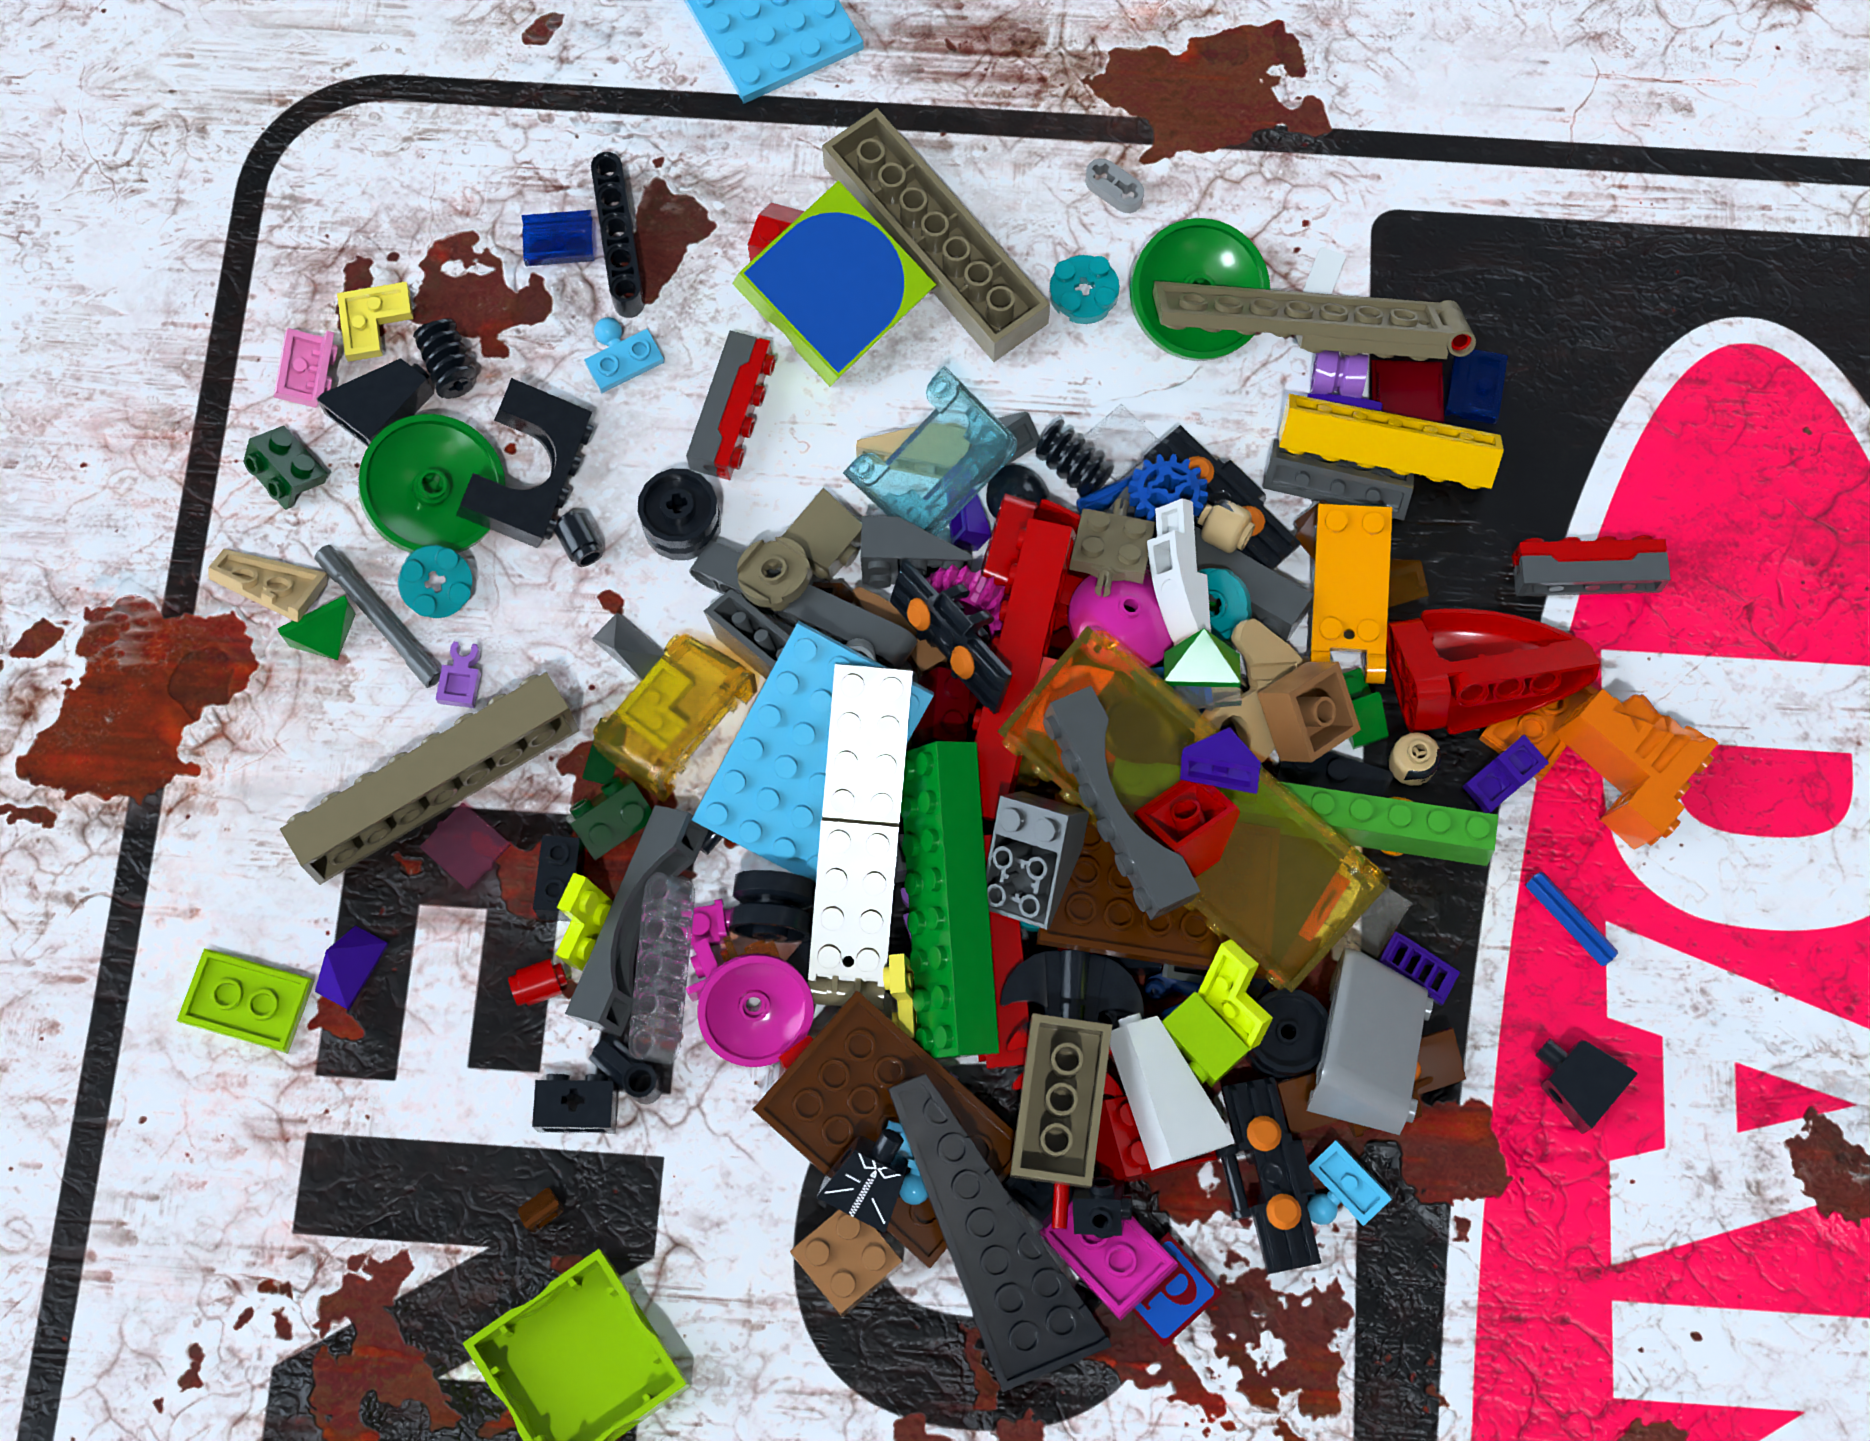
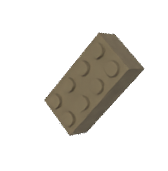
M1032 1014L1010 1177L1082 1188L1092 1187L1112 1032L1111 1024Z

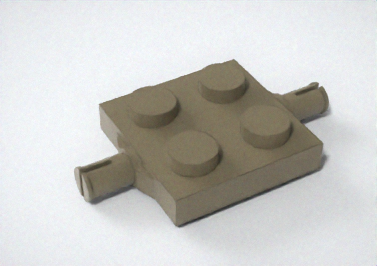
M1122 498L1115 500L1112 514L1085 508L1082 510L1069 570L1088 573L1098 578L1095 587V593L1098 596H1101L1103 586H1105L1103 597L1110 595L1112 581L1125 580L1143 584L1148 561L1147 541L1153 537L1155 522L1127 517L1129 502L1126 499L1123 501L1122 509H1120Z

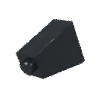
M400 358L322 393L317 398V401L326 416L368 447L384 428L400 419L415 415L434 392L428 381L430 379L429 374L418 364L414 363L410 366Z

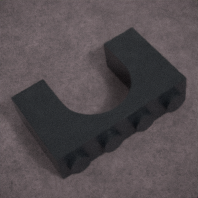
M511 378L494 421L530 435L539 441L550 458V477L543 484L535 488L517 490L473 473L456 516L535 548H538L543 538L550 540L557 520L551 518L555 506L563 507L569 492V488L564 487L567 475L575 476L582 458L576 455L580 443L587 445L594 428L593 425L588 424L592 411Z

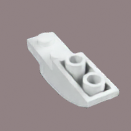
M1183 498L1155 509L1157 537L1147 541L1149 564L1156 598L1174 645L1179 644L1203 628L1211 633L1208 579L1206 574L1197 572L1193 501Z

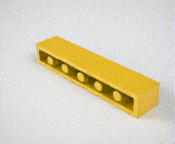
M1294 394L1288 395L1279 430V447L1285 448V450L1293 454H1304L1307 452L1320 455L1323 459L1329 461H1339L1340 459L1352 461L1364 468L1378 466L1388 468L1400 475L1414 473L1424 475L1435 482H1444L1446 480L1459 482L1471 489H1479L1481 487L1492 489L1504 451L1501 435Z

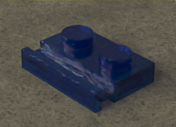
M591 210L522 215L523 260L525 266L595 261L593 216Z
M1474 349L1466 356H1454L1445 415H1460L1463 419L1496 425L1499 419L1508 355Z

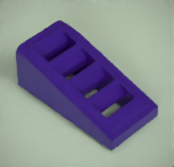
M961 468L945 485L951 544L962 550L978 551L991 537V531L968 469Z
M1396 931L1391 935L1378 959V962L1428 990V997L1433 998V1002L1440 1006L1444 1004L1460 974L1458 970ZM1399 949L1405 954L1397 966L1392 961ZM1413 957L1418 962L1413 972L1409 974L1405 969ZM1426 964L1432 969L1423 983L1418 977ZM1438 972L1446 976L1438 991H1435L1431 986Z

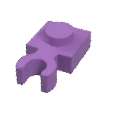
M454 641L450 647V655L454 663L453 666L442 665L435 700L438 704L475 708L481 673L479 669H474L472 666L479 661L480 650L477 644H472L470 654L464 657L460 656L461 646L458 642Z

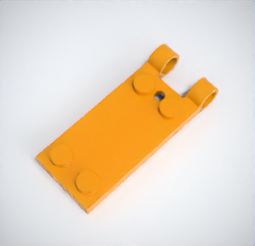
M1318 504L1310 662H1330V651L1365 652V683L1384 684L1386 676L1392 507ZM1347 630L1352 631L1354 638L1346 639L1344 632Z

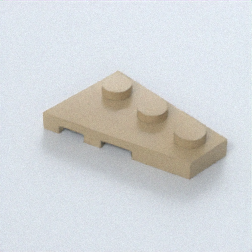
M223 549L208 567L210 580L297 623L327 586L326 572L228 549Z

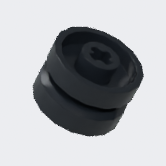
M675 468L657 473L645 483L638 496L637 512L647 542L663 557L671 560L688 561L694 559L701 554L709 541H716L721 532V515L717 497L712 485L699 473L689 469Z
M750 870L735 874L732 897L741 904L731 908L728 930L744 938L766 942L797 943L811 940L813 916L805 910L814 906L816 882L802 875L773 870Z
M1283 988L1268 992L1257 1003L1273 1019L1260 1045L1249 1050L1245 1059L1258 1074L1266 1078L1274 1077L1275 1081L1281 1082L1309 1073L1318 1066L1321 1060L1329 1015L1317 998L1302 990ZM1282 1030L1288 1032V1039L1281 1035Z

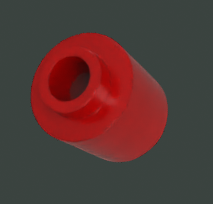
M551 958L516 970V975L508 977L517 1006L527 1004L529 1007L562 995V986L568 984L562 964L554 965Z

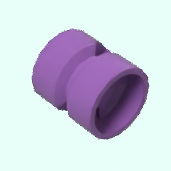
M1328 350L1316 353L1310 393L1332 394L1334 391H1337L1342 396L1362 398L1368 370V355L1358 354L1341 357L1339 351Z

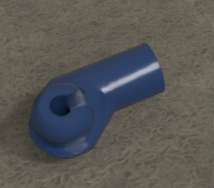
M1163 971L1149 977L1144 985L1146 996L1154 1001L1161 1000L1175 992L1189 997L1195 991L1198 993L1201 986L1198 983L1162 977Z

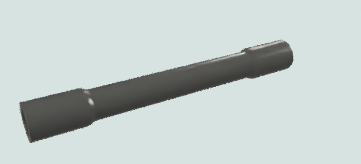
M326 545L319 549L314 556L316 562L349 595L403 657L406 665L424 686L430 688L436 685L441 674V670L423 650L417 647L354 575L351 567L332 545Z

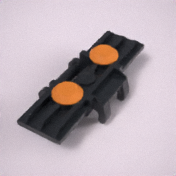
M1181 425L1144 455V459L1149 460L1152 464L1156 463V458L1159 454L1162 455L1164 461H1169L1171 455L1176 454L1178 463H1182L1188 458L1190 460L1189 469L1192 470L1200 467L1201 474L1199 479H1207L1208 483L1205 492L1208 493L1207 503L1214 506L1219 500L1228 499L1251 513V522L1255 524V529L1242 551L1238 548L1236 549L1241 553L1274 570L1301 546L1302 543L1263 506L1266 501V494L1231 460L1223 463L1220 459L1216 460ZM1194 515V525L1202 529L1203 526L1198 524L1199 517Z
M907 559L902 560L890 598L891 604L917 631L916 637L920 641L926 639L931 647H937L949 660L952 666L950 675L954 679L959 678L984 707L989 708L993 714L999 713L1012 678V673L987 647L991 637L983 626L991 624L994 621V617L987 610L973 615H965L963 613L965 608L958 600L967 598L970 591L963 584L950 587L939 594Z
M1269 1077L1222 1086L1221 1091L1235 1146L1218 1149L1215 1153L1217 1159L1222 1161L1234 1212L1230 1213L1232 1221L1253 1218L1267 1275L1321 1264L1307 1203H1309L1308 1198L1316 1193L1302 1139L1293 1140L1291 1133H1288L1275 1078ZM1240 1155L1246 1156L1249 1165L1255 1164L1262 1193L1257 1196L1258 1205H1254L1251 1208L1248 1205L1236 1157Z

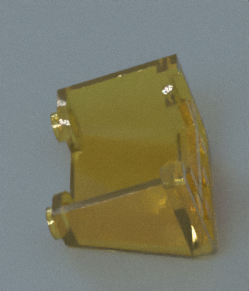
M684 633L682 636L676 634L669 640L664 649L665 654L611 717H604L599 721L592 733L595 736L593 741L594 747L599 753L662 802H665L676 789L671 782L675 779L677 772L682 775L686 770L685 763L729 711L734 713L738 709L737 700L747 705L758 692L753 672L689 633Z

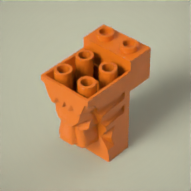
M1603 688L1577 706L1554 733L1622 793L1601 817L1600 821L1634 850L1646 843L1652 846L1661 836L1667 838L1679 826L1681 821L1677 817L1684 810L1685 806L1678 799L1691 787V783L1687 780L1695 772L1697 774L1701 773L1712 762L1714 757L1710 753L1718 744L1714 738H1709L1690 726H1685L1683 729L1671 717L1659 714L1644 694L1632 695L1621 703Z

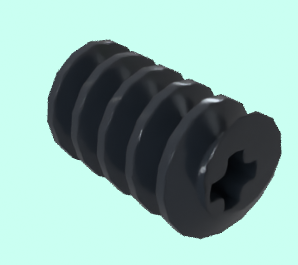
M441 319L423 324L413 335L416 339L417 348L421 351V357L426 362V369L431 374V381L436 386L437 395L446 399L457 398L469 392L473 387L471 380L477 375L476 369L470 366L472 359L469 355L465 354L467 352L466 345L460 342L462 340L461 334L455 331L457 325L452 319Z
M1059 419L1049 427L1040 439L1036 449V457L1040 461L1046 460V465L1050 470L1057 469V476L1060 479L1067 478V485L1070 488H1077L1078 495L1083 497L1099 490L1107 482L1113 473L1114 465L1103 470L1102 467L1106 458L1100 456L1093 461L1092 457L1096 449L1092 446L1083 452L1081 449L1085 439L1081 437L1072 442L1071 439L1074 436L1075 430L1070 428L1062 433L1061 430L1065 422L1063 419Z

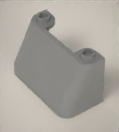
M1344 947L1331 976L1328 992L1330 994L1329 1001H1331L1321 1060L1316 1069L1317 1085L1314 1091L1311 1090L1307 1111L1400 1135L1405 1123L1413 1122L1417 1110L1418 1100L1412 1098L1423 1023L1424 1020L1428 1021L1430 1018L1433 998L1428 997V990L1361 951Z

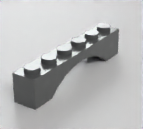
M1088 686L1051 702L1044 714L1043 725L1051 740L1056 739L1062 751L1061 760L1069 774L1073 773L1080 785L1079 794L1081 800L1087 808L1091 807L1098 819L1096 822L1097 829L1101 838L1105 842H1110L1116 854L1115 863L1119 872L1124 877L1128 876L1134 888L1133 897L1136 905L1142 912L1146 911L1150 920H1153L1192 902L1200 892V889L1183 857L1163 847L1146 835L1129 817L1119 802L1109 779L1105 759V736L1109 718L1092 686Z
M655 805L565 1012L566 1015L589 1028L621 1036L636 1002L633 986V965L643 926L653 906L665 889L681 872L696 861L709 830L692 821L693 815L691 813Z

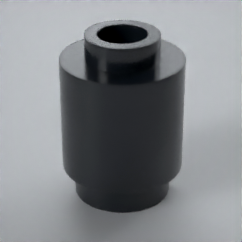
M571 511L558 519L554 532L570 561L576 562L578 567H586L602 557V542L585 513Z

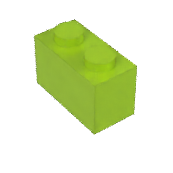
M1196 991L1162 1021L1182 1056L1189 1063L1188 1065L1199 1083L1203 1084L1206 1081L1211 1088L1237 1065L1250 1050Z

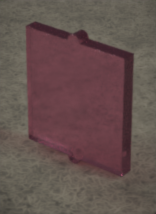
M462 802L444 822H438V828L420 846V849L464 888L469 890L486 871L493 870L495 861L511 845Z

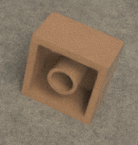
M1306 662L1257 693L1280 761L1313 762L1361 730L1339 662Z
M841 1210L834 1213L790 1250L792 1257L842 1318L903 1267L902 1260L874 1227Z

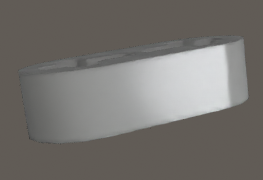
M1099 158L1089 163L1086 169L1085 183L1091 192L1120 212L1133 213L1140 209L1143 204L1144 188L1136 178L1107 159ZM1103 172L1107 174V179L1103 177L1099 180L1095 179V173L1097 175H1101ZM1130 191L1134 193V198L1130 196L1126 200L1122 198L1123 193L1128 194Z

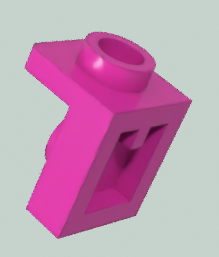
M722 899L714 900L715 905L679 910L684 950L694 949L692 944L707 938L710 946L729 944L728 932L730 931L728 929L731 909H725Z
M707 938L692 944L696 952L695 956L690 957L694 970L699 979L706 976L705 980L685 988L692 1002L699 999L705 982L719 967Z

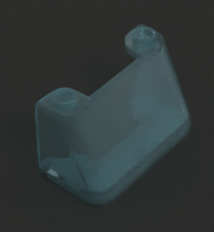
M945 366L931 379L926 389V398L936 409L885 462L873 453L860 455L843 472L887 516L901 517L935 536L1012 458L1017 449V439L1012 432Z

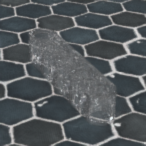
M660 872L652 874L644 888L628 1044L630 1054L635 1059L668 1065L676 1060L681 1048L695 888L689 880Z

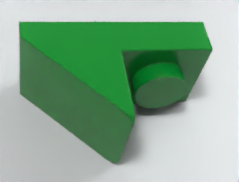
M1361 668L1343 673L1361 728L1360 731L1348 738L1353 750L1387 738L1388 730L1380 692H1371L1368 683H1365V677Z

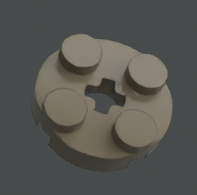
M775 537L776 541L764 543L763 540H760L749 546L739 558L737 572L739 586L744 596L750 602L760 607H770L774 611H781L786 609L791 602L804 593L813 576V571L801 545L786 537ZM778 567H782L781 573L778 576L769 578L767 570H776Z

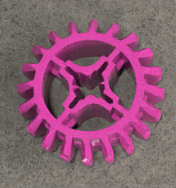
M952 564L947 570L940 567L937 572L931 573L926 580L939 594L958 584H963L970 591L967 598L958 600L965 608L963 612L965 615H973L987 610L994 617V621L991 624L983 626L991 637L987 645L991 650L994 636H1000L1003 622L999 621L1002 602L1004 599L1009 600L1010 597L1004 593L1005 586L995 585L994 577L986 578L982 576L981 569L976 573L971 572L967 565L959 570Z

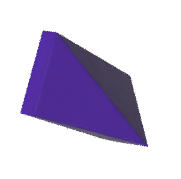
M1229 727L1183 748L1180 780L1257 794L1261 762Z
M354 926L326 950L315 992L350 1010L389 944Z

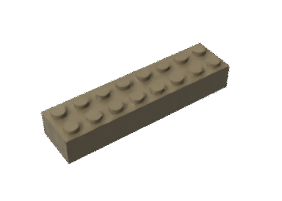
M878 108L822 145L824 168L836 182L839 180L932 279L936 286L931 291L993 362L1049 324L1050 303Z
M545 672L540 676L537 674L529 676L520 683L519 688L507 695L500 694L492 698L484 709L475 714L468 713L461 716L455 721L453 727L443 733L437 732L427 736L421 742V746L409 753L402 752L393 756L388 761L387 766L376 772L371 771L361 775L355 780L353 786L342 792L336 791L327 795L321 800L319 806L309 812L302 811L288 819L287 824L280 828V831L300 866L321 885L580 730L568 705L548 673Z

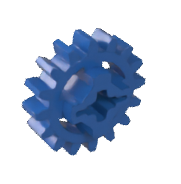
M1159 454L1155 464H1152L1147 459L1144 460L1142 470L1135 468L1133 479L1129 482V506H1137L1135 517L1140 518L1145 515L1148 521L1156 522V508L1182 498L1186 500L1191 498L1190 501H1193V515L1200 517L1208 498V493L1205 492L1208 482L1207 479H1199L1201 474L1200 467L1190 470V460L1187 458L1182 463H1178L1176 454H1172L1169 461H1164L1162 455Z

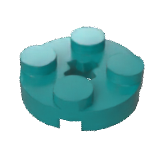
M1079 255L1065 261H1060L1056 265L1050 280L1049 296L1051 304L1059 314L1061 311L1069 317V321L1074 323L1092 324L1099 322L1108 315V312L1118 301L1119 279L1114 269L1110 267L1109 261L1102 256ZM1080 284H1087L1092 287L1087 296H1084L1082 291H1076L1075 288L1079 287Z
M426 545L411 552L401 565L397 578L398 590L405 604L420 616L444 618L459 611L469 600L472 588V574L464 558L452 549L439 545ZM433 571L438 576L444 575L446 581L441 584V590L437 592L432 587L426 588L424 583L429 580V573Z
M1206 568L1197 572L1207 575L1208 594H1212L1215 599L1219 598L1222 603L1219 607L1220 613L1218 615L1214 611H1210L1211 633L1221 641L1231 638L1234 628L1241 621L1251 618L1252 610L1249 591L1245 583L1229 569Z

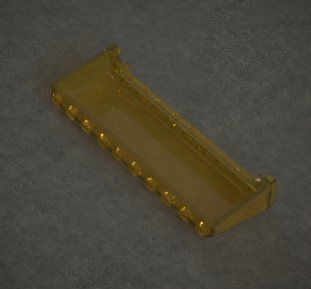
M1090 625L1082 631L997 732L1004 737L1002 743L1009 751L1016 756L1023 754L1033 763L1030 768L1037 776L1046 782L1051 779L1062 788L1059 794L1070 805L1078 807L1080 804L1085 810L1090 811L1091 815L1088 820L1097 828L1096 822L1098 819L1092 808H1087L1081 800L1079 794L1080 785L1073 773L1069 774L1061 760L1062 751L1056 739L1051 740L1043 725L1044 714L1051 702L1092 686L1109 718L1105 736V759L1109 779L1119 802L1129 817L1147 835L1135 818L1134 812L1180 781L1183 748L1221 730L1114 636L1099 625ZM1261 766L1257 794L1216 787L1239 808L1240 815L1220 861L1194 878L1200 892L1192 902L1184 906L1191 911L1197 908L1208 918L1205 923L1215 934L1222 938L1226 934L1267 971L1264 976L1271 984L1279 990H1283L1286 987L1292 993L1383 893L1390 880L1374 863Z

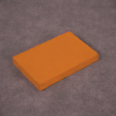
M1589 685L1543 708L1490 725L1482 733L1479 740L1501 754L1521 736L1525 735L1549 762L1533 776L1541 782L1567 747L1566 743L1554 734L1555 731L1577 706L1597 693L1598 690Z

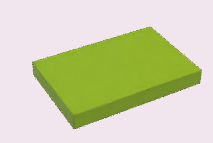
M204 948L176 1021L288 1054L315 981L308 977Z

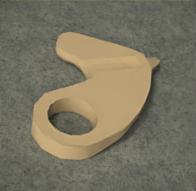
M1246 619L1234 628L1231 640L1235 648L1242 654L1246 663L1250 690L1234 698L1208 706L1197 721L1194 742L1196 743L1218 733L1222 723L1229 718L1236 727L1237 736L1262 763L1273 752L1275 745L1257 693L1304 663L1310 662L1308 655L1300 657L1288 643L1256 619Z

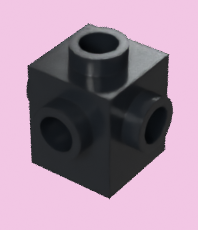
M1096 1177L1093 1179L1092 1187L1090 1188L1075 1186L1072 1198L1074 1234L1094 1235L1098 1238L1122 1236L1124 1221L1132 1219V1196H1125L1124 1180Z

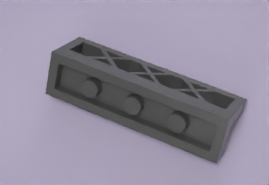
M1274 439L1263 489L1316 501L1325 500L1330 504L1392 507V518L1404 520L1413 492L1414 473L1400 475L1388 468L1378 466L1364 468L1352 461L1342 459L1339 461H1329L1323 459L1320 455L1307 452L1304 454H1293L1285 450V448L1279 447V440Z

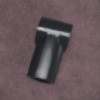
M610 1033L607 1037L601 1039L593 1048V1052L588 1059L640 1104H651L660 1098L664 1087L662 1078L652 1067L642 1061L613 1034ZM644 1075L651 1076L652 1081L649 1089L641 1093L635 1092L634 1087L637 1079Z

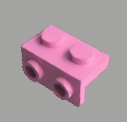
M287 328L284 335L274 398L314 408L317 407V398L322 393L331 389L332 377L327 376L328 365L333 366L337 355L338 345L332 344L334 332L326 331L324 336L320 337Z

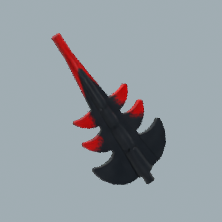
M1072 949L1044 951L1031 956L1015 968L1006 980L1000 996V1005L1003 1007L1017 1002L1034 1003L1044 1008V1015L1103 1023L1098 1021L1099 1013L1107 1010H1119L1131 1015L1140 1013L1141 1017L1144 1016V1004L1141 993L1130 973L1119 963L1108 957ZM1031 1021L1022 1025L1013 1034L1006 1046L1008 1052L1027 1048ZM1109 1047V1055L1113 1056L1111 1048ZM1024 1072L1013 1082L1011 1087L1014 1091L1022 1089ZM1106 1073L1104 1095L1112 1098L1122 1097L1123 1093L1117 1082ZM1054 1183L1053 1229H1067L1069 1185Z

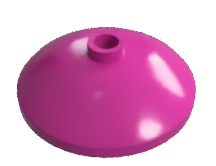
M1092 575L1087 577L1075 590L1068 607L1069 630L1074 642L1084 655L1096 664L1117 672H1133L1135 670L1148 669L1163 660L1164 652L1172 648L1174 643L1163 620L1152 578L1144 575L1143 584L1125 580L1112 581L1110 595L1103 597L1105 586L1102 587L1101 596H1098L1095 593L1098 578ZM1124 605L1132 607L1135 612H1128Z
M758 953L741 955L719 966L705 982L697 1005L699 1028L709 1047L726 1061L745 1067H762L779 1062V1056L806 1038L811 1028L814 1014L812 994L802 974L793 965L779 957ZM756 997L760 999V1003L755 1007H749L746 1005L748 999Z

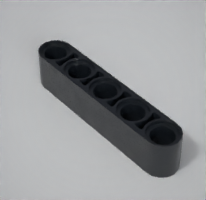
M602 152L593 158L591 172L609 291L615 311L622 317L633 318L643 311L645 300L627 184L620 158L615 153ZM613 172L612 175L603 176L605 173ZM612 202H618L615 206H607ZM617 232H623V233H624V234H622L621 236H618V237H613V236H612L614 233H617ZM620 263H629L625 267H616ZM626 293L634 294L632 297L627 299L620 298L622 295Z

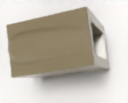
M823 488L781 537L792 539L801 545L806 553L813 574L820 579L830 582L843 566H850L858 556V548L861 546L862 520L849 512Z

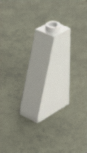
M1138 1013L1118 1020L1120 1027L1111 1032L1110 1048L1151 1170L1234 1144L1231 1132L1159 1017L1154 1016L1142 1020L1141 1014Z

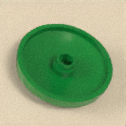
M1206 218L1182 220L1158 232L1139 253L1130 278L1131 306L1142 331L1163 351L1175 357L1192 361L1215 360L1229 355L1246 344L1255 334L1245 335L1236 330L1223 329L1219 332H1208L1196 327L1175 330L1161 325L1153 298L1155 281L1270 290V279L1266 264L1252 241L1231 225Z
M420 414L405 417L390 424L372 440L361 461L358 473V494L362 509L372 527L395 547L411 553L422 546L439 545L460 553L476 545L491 530L456 516L472 474L475 473L504 486L505 476L497 453L491 444L474 428L448 416Z

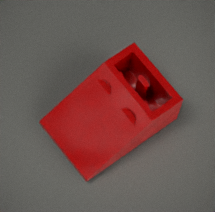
M1127 1096L1108 1099L1102 1102L1095 1165L1099 1170V1177L1124 1180V1184L1219 1160L1216 1157L1215 1151L1151 1170Z

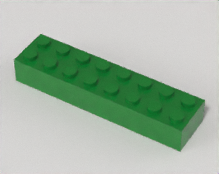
M936 741L906 751L900 813L904 825L902 850L906 856L907 869L905 890L909 898L907 926L911 933L912 943L910 966L914 972L915 987L912 1000L917 1016L915 1043L933 1059L999 1053L977 742Z

